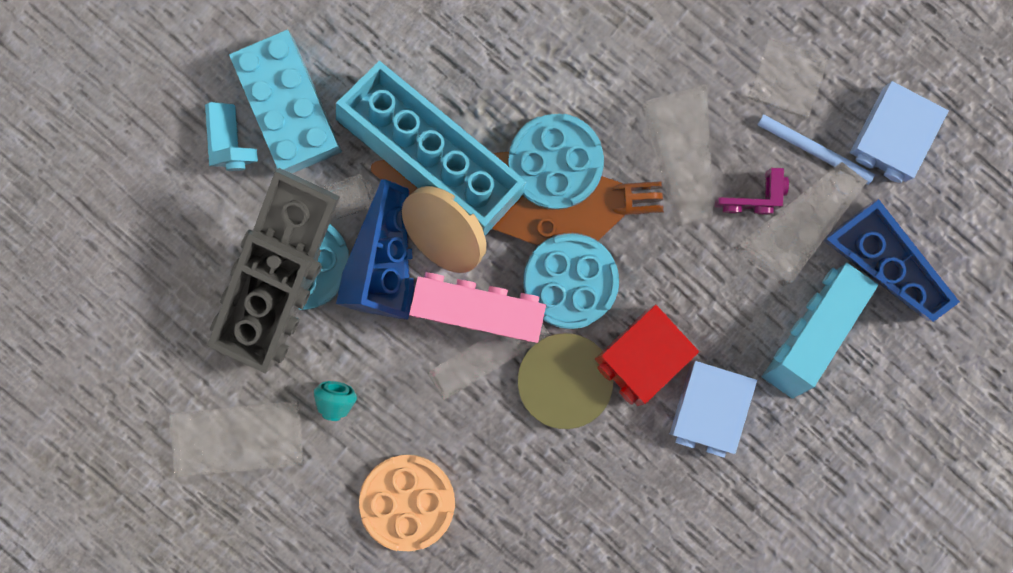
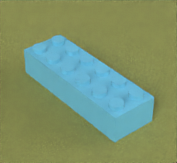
M380 60L336 102V120L417 188L432 186L455 196L454 201L468 215L473 213L476 216L484 235L495 226L523 194L526 180Z

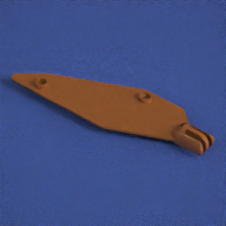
M509 152L493 153L509 167ZM385 160L375 161L371 165V171L376 177L408 188L409 195L418 189ZM602 176L596 189L588 198L575 206L565 209L543 208L531 203L522 195L492 229L534 245H540L548 238L563 233L584 234L599 241L625 215L664 213L663 205L632 207V204L662 201L663 193L632 194L631 192L662 188V181L623 184Z

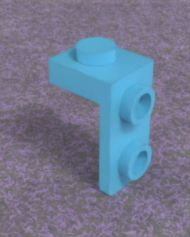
M215 102L205 104L209 166L226 167L227 171H241L246 169L245 165L258 162L257 149L238 148L235 105Z

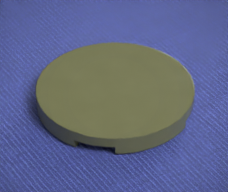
M568 333L551 335L536 343L526 353L518 373L519 394L529 413L541 423L558 429L579 428L595 420L608 405L613 391V379L611 381L607 380L597 369L599 364L595 358L602 350L591 340Z

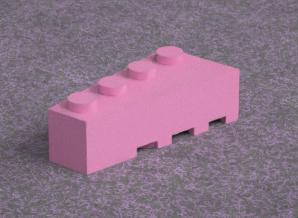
M425 272L424 278H417L409 314L410 317L425 318L438 323L457 325L471 330L538 343L546 304L539 303L540 297L525 293L520 294V299L507 296L508 290L489 286L488 292L475 289L476 283L457 279L456 285L443 282L445 276Z

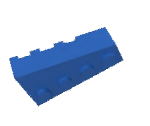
M879 199L872 201L822 239L927 321L934 322L960 303Z

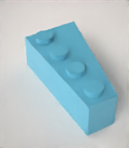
M845 263L837 270L833 267L822 281L825 286L820 293L817 292L806 306L807 312L803 318L801 317L794 324L790 331L791 335L778 349L772 362L761 376L792 399L816 386L878 287L876 282L849 263Z

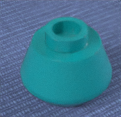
M322 382L313 392L317 411L322 414L324 419L329 421H339L347 416L357 401L354 389L341 382Z

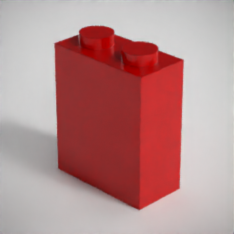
M655 304L639 316L595 360L599 364L597 367L599 372L607 380L611 381L613 379L621 388L619 390L621 396L629 404L633 405L635 403L637 406L646 404L699 353V350Z

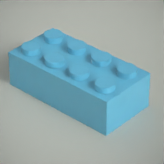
M288 29L229 54L277 169L281 168L287 172L295 173L342 152L296 42Z

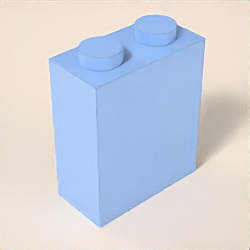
M891 81L883 87L850 154L856 156V161L865 167L873 168L875 166L885 171L884 176L894 182H907L915 178L949 110Z
M691 361L669 433L677 436L675 443L691 448L695 447V443H700L708 446L707 453L724 458L726 452L736 454L757 380L698 361Z

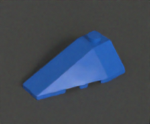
M386 179L380 181L342 272L336 304L360 312L404 320L409 319L414 293V278H409L408 259H413L412 248L408 249L407 230L402 218V206L405 199L409 196L408 188Z

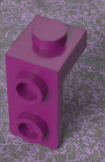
M771 167L765 172V199L719 197L715 200V207L723 208V213L730 214L742 213V208L754 209V214L758 215L774 214V210L783 207V196H787L789 190V179L784 177V168Z

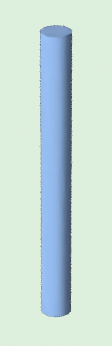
M764 114L757 124L759 127L867 185L872 182L875 176L874 173Z

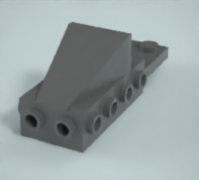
M281 168L274 172L254 229H249L241 242L243 250L240 258L236 260L232 267L230 275L233 277L230 285L222 294L220 312L215 316L211 324L210 330L212 334L207 345L208 347L265 374L276 362L281 363L284 360L289 346L285 344L287 337L294 334L300 319L296 318L298 309H303L310 296L308 289L323 267L318 262L322 251L320 247L340 196Z

